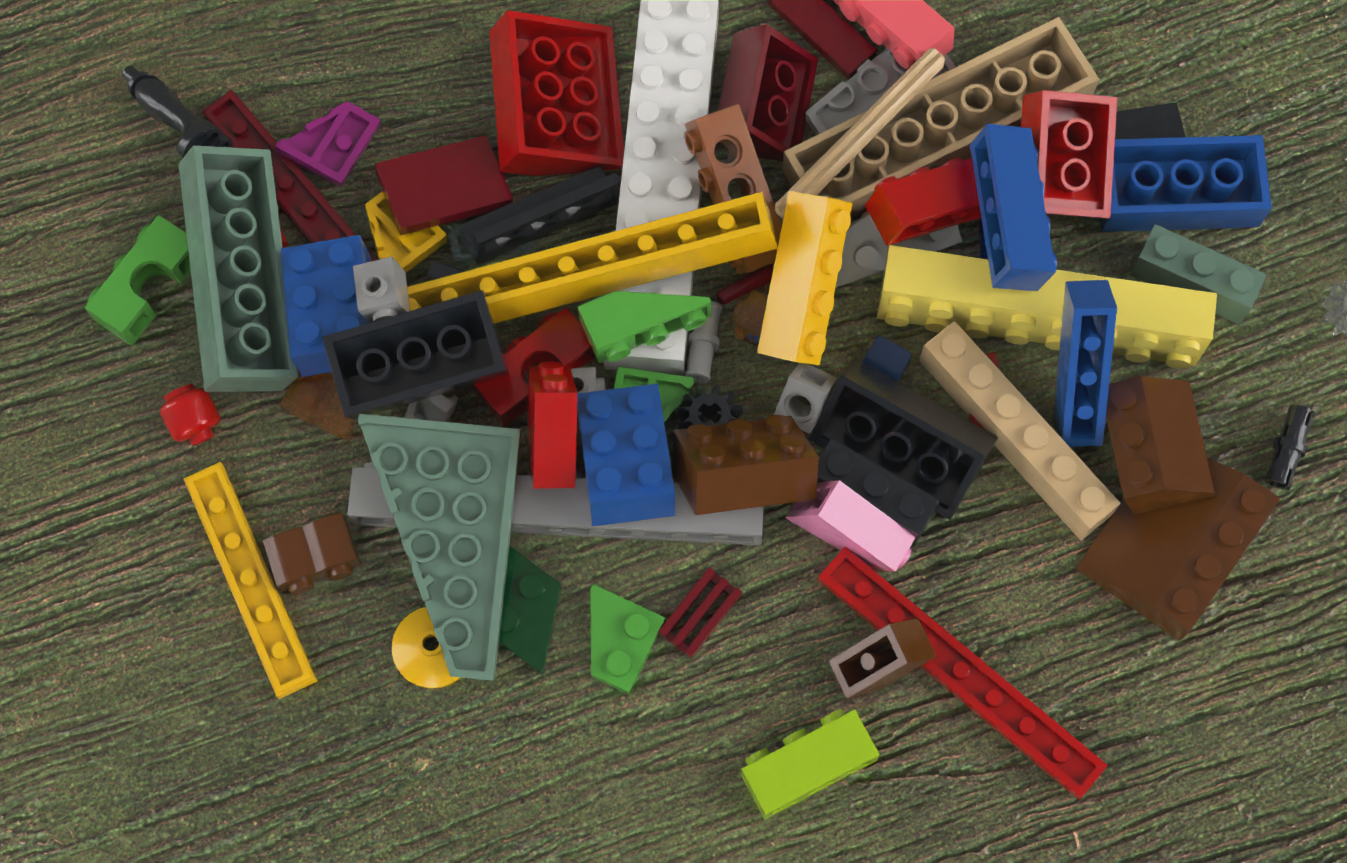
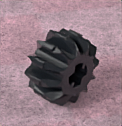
M717 384L713 386L712 394H706L705 388L699 385L697 387V398L686 393L683 396L685 406L676 408V417L682 420L676 424V430L687 429L689 426L696 424L706 426L727 424L729 421L739 419L738 417L743 414V407L739 404H733L735 395L732 391L720 397V386ZM705 415L707 418H711L714 415H716L717 423H714L713 421L709 420L704 424L703 416Z

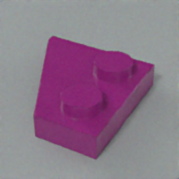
M345 101L332 109L326 117L317 118L305 125L303 131L287 140L285 138L279 140L275 145V149L281 155L342 188L381 126V120L354 104Z

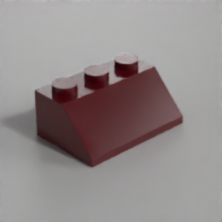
M768 24L733 35L718 111L739 104L757 157L783 162L784 151L803 141L806 111L810 105L818 58Z

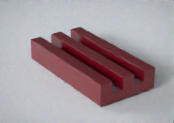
M709 567L658 631L659 635L692 659L742 596V591L737 587L734 588L729 584V581L718 576L716 571ZM712 582L716 586L675 636L671 633ZM725 592L729 595L690 646H688L683 641L721 593Z

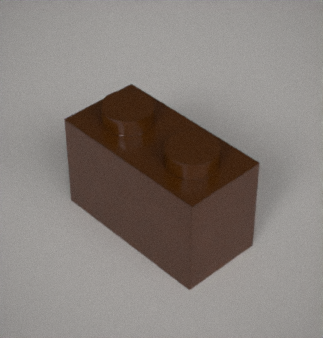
M912 619L886 625L832 658L829 662L846 699L878 692L936 658V654L919 619Z

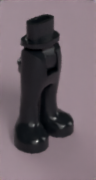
M128 66L123 70L122 77L128 82V91L137 100L139 105L156 121L182 133L176 146V150L182 158H184L192 146L233 148L232 140L222 130L188 110L182 104L177 94L157 77L148 72H139L134 66Z

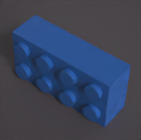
M1263 135L1115 139L1111 214L1109 219L1100 218L1101 231H1151L1155 224L1167 230L1260 227L1272 209Z

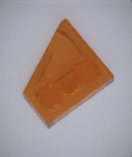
M298 372L299 377L292 382L279 405L280 408L303 421L350 442L353 438L352 420L344 417L332 372L302 377L301 373Z

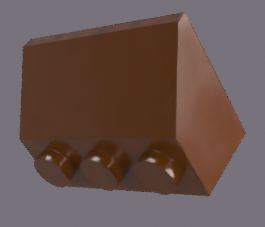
M1138 376L1109 384L1106 417L1123 499L1132 514L1137 515L1216 496L1190 382Z

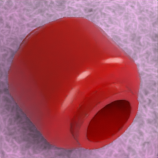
M193 383L163 397L165 403L160 408V416L175 442L189 440L193 447L214 437L211 429L219 424L221 417L209 392H204V388H195Z

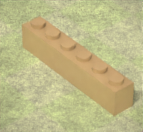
M955 321L923 346L919 362L968 416L971 413L986 431L998 437L994 445L1080 541L1085 539L1113 515L1121 504L1117 498Z

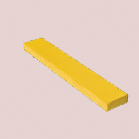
M219 462L183 478L276 697L281 699L317 682V678L222 462Z

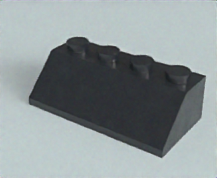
M483 290L322 337L344 417L351 420L358 419L359 414L372 415L509 374L499 335Z
M855 358L840 375L809 437V440L823 448H826L832 438L939 499L936 512L949 520L952 519L998 439L995 435L858 358Z

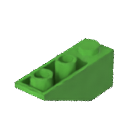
M614 291L577 306L580 323L598 363L607 359L609 362L621 360L627 357L634 348L644 344L647 346L660 344L669 337L670 333L683 328L686 331L696 329L705 324L707 318L711 317V300L709 297Z

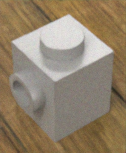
M393 257L353 266L358 311L369 323L410 311L406 273Z

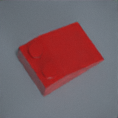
M1041 90L1023 96L1021 127L1031 128L1034 145L1038 149L1037 164L1040 180L1044 184L1043 199L1046 214L1110 218L1117 97Z

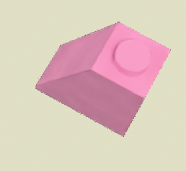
M840 480L818 482L816 499L794 502L785 517L839 550L847 547L877 572H896L897 569L901 568L909 559L911 554L910 546L916 536Z

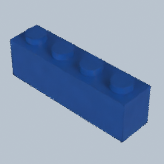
M986 124L970 144L992 288L1038 291L1056 273L1057 258L1052 251L1049 234L1051 223L1049 217L1046 216L1043 199L1044 184L1040 180L1037 164L1038 149L1034 145L1031 128Z
M1108 280L1065 282L1053 418L1058 435L1069 447L1103 445L1117 305Z

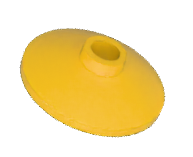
M423 607L410 613L397 627L392 641L393 660L402 676L412 684L429 689L446 687L459 680L460 677L450 676L440 643L433 651H428L424 648L425 641L430 637L436 638L427 607Z

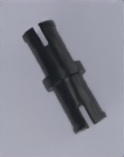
M1293 404L1288 408L1280 437H1276L1274 440L1273 448L1275 451L1273 459L1264 479L1266 483H1270V486L1284 490L1291 489L1300 457H1304L1306 454L1307 446L1305 442L1315 417V412L1310 411L1308 407Z

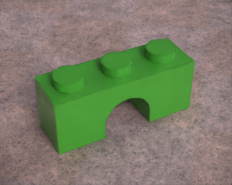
M159 215L152 223L145 225L139 232L137 242L131 250L119 257L115 262L113 272L104 284L97 286L91 292L88 304L84 308L94 321L133 346L157 316L148 302L140 297V291L144 283L154 276L163 275L182 284L191 272L186 232Z

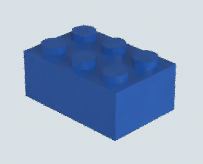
M360 235L281 248L290 357L302 377L332 372L323 343V336L369 323L358 311L353 272L354 265L371 262V256Z
M658 384L577 393L578 423L592 526L675 516V490Z

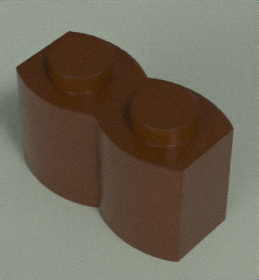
M342 513L320 518L302 527L290 529L263 540L277 587L282 592L289 591L291 595L302 594L313 589V583L322 578L329 577L330 581L347 578L354 573L353 568L361 565L347 519Z

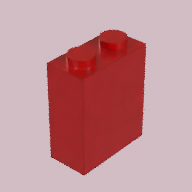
M555 361L541 362L539 367H529L527 460L533 489L575 488L577 389L570 366H564L562 363Z

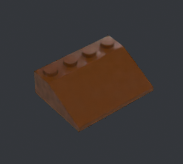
M1209 458L1207 459L1216 496L1137 515L1132 514L1125 500H1123L1075 568L1179 641L1192 630L1281 499L1247 475Z

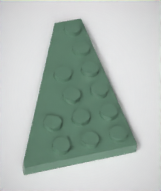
M359 414L358 424L361 426L370 451L369 454L373 465L376 467L381 487L396 522L404 550L411 563L412 572L427 607L436 638L442 648L450 676L495 681L522 436L521 429Z

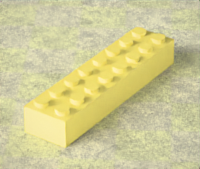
M889 245L876 319L885 320L887 324L898 327L907 326L908 324L922 325L927 330L938 333L955 321L972 338L982 339L988 336L1005 338V341L1012 344L1021 345L1028 342L1045 344V347L1049 349L1060 350L1065 282L1108 280L1117 305L1112 354L1123 355L1132 362L1142 363L1156 360L1166 362V365L1169 367L1183 369L1195 366L1213 340L1217 293L1056 270V273L1038 291L992 288L988 259Z

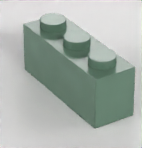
M1156 224L1151 230L1130 273L1131 276L1146 283L1217 293L1215 314L1239 325L1252 309L1267 274Z

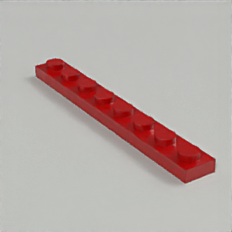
M844 547L818 576L817 581L877 631L890 623L919 619L936 654V658L920 667L1078 800L1084 796L1108 765L847 547Z

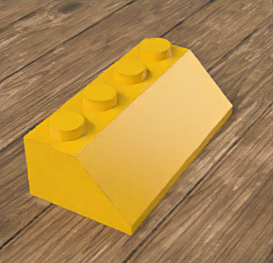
M789 191L757 353L798 363L820 365L821 356L826 346L825 337L829 317L834 306V292L838 272L842 266V252L846 232L851 222L852 203L829 197Z

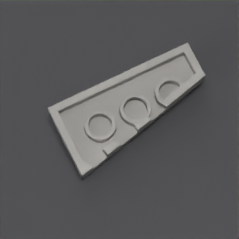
M885 47V50L872 61L868 59L857 68V73L846 83H839L806 111L807 123L815 135H818L869 110L908 69L900 66L895 60L893 53ZM947 54L944 56V67L933 78L956 67Z

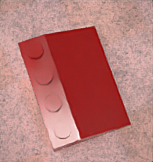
M507 10L489 31L500 172L545 176L583 173L597 166H600L602 171L622 169L624 144L612 27Z

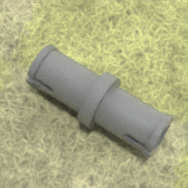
M711 301V317L707 318L705 324L694 329L688 335L687 344L690 347L684 376L693 377L694 383L705 384L710 381L714 351L719 349L720 344L717 332L723 307L714 301Z

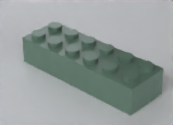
M192 146L179 163V173L204 392L283 391L299 375L298 369L290 357L281 248L283 247L271 151L269 149Z

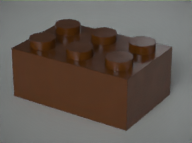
M772 415L767 419L752 421L737 419L729 421L727 424L711 426L696 424L689 426L687 429L673 430L672 474L695 515L816 499L819 456L792 416Z

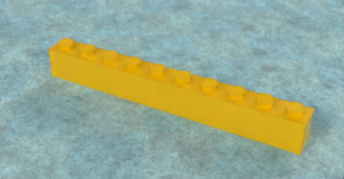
M759 192L407 287L410 311L483 290L495 324L778 249L771 213L763 193Z

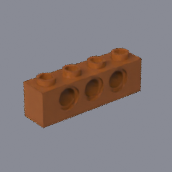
M736 104L685 123L687 130L684 132L686 146L692 155H696L700 170H698L699 183L704 192H709L713 205L733 200L728 194V185L731 181L739 184L741 197L762 192L771 213L777 244H779L782 225L775 212V205L740 105ZM717 143L723 144L728 151V159L725 164L719 162L715 157L714 148ZM777 249L729 261L728 263L732 268H736L737 274L748 273L775 263Z

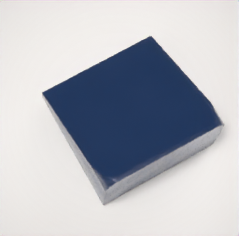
M877 335L863 362L900 381L911 362L912 353Z

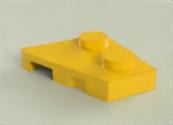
M383 191L365 204L378 258L393 257L405 273L447 242V234L438 225L400 235Z

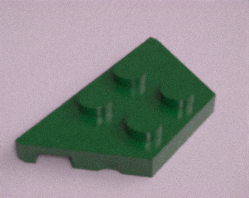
M509 546L499 644L542 675L546 669V659L550 639L553 635L554 619L559 605L562 586L561 583Z

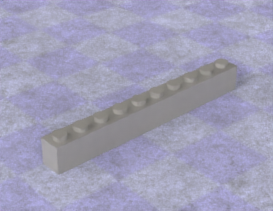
M373 462L365 463L364 468L352 467L347 514L352 523L360 526L397 527ZM528 471L527 476L517 475L511 533L761 546L764 506L695 515L678 483H674L675 516L592 526L585 473L576 472L575 488L533 489L530 471Z

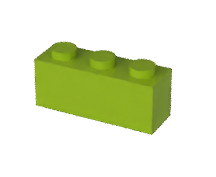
M842 709L836 710L820 720L822 727L808 734L805 728L800 729L782 740L785 745L784 747L772 753L767 748H764L745 759L747 766L741 768V776L764 820L877 761L880 754L855 709L847 714Z

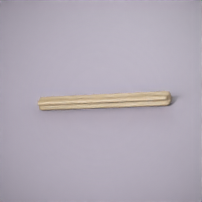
M935 48L928 49L775 204L777 215L782 219L784 218L789 191L818 195L944 67L945 57L943 54L939 53Z

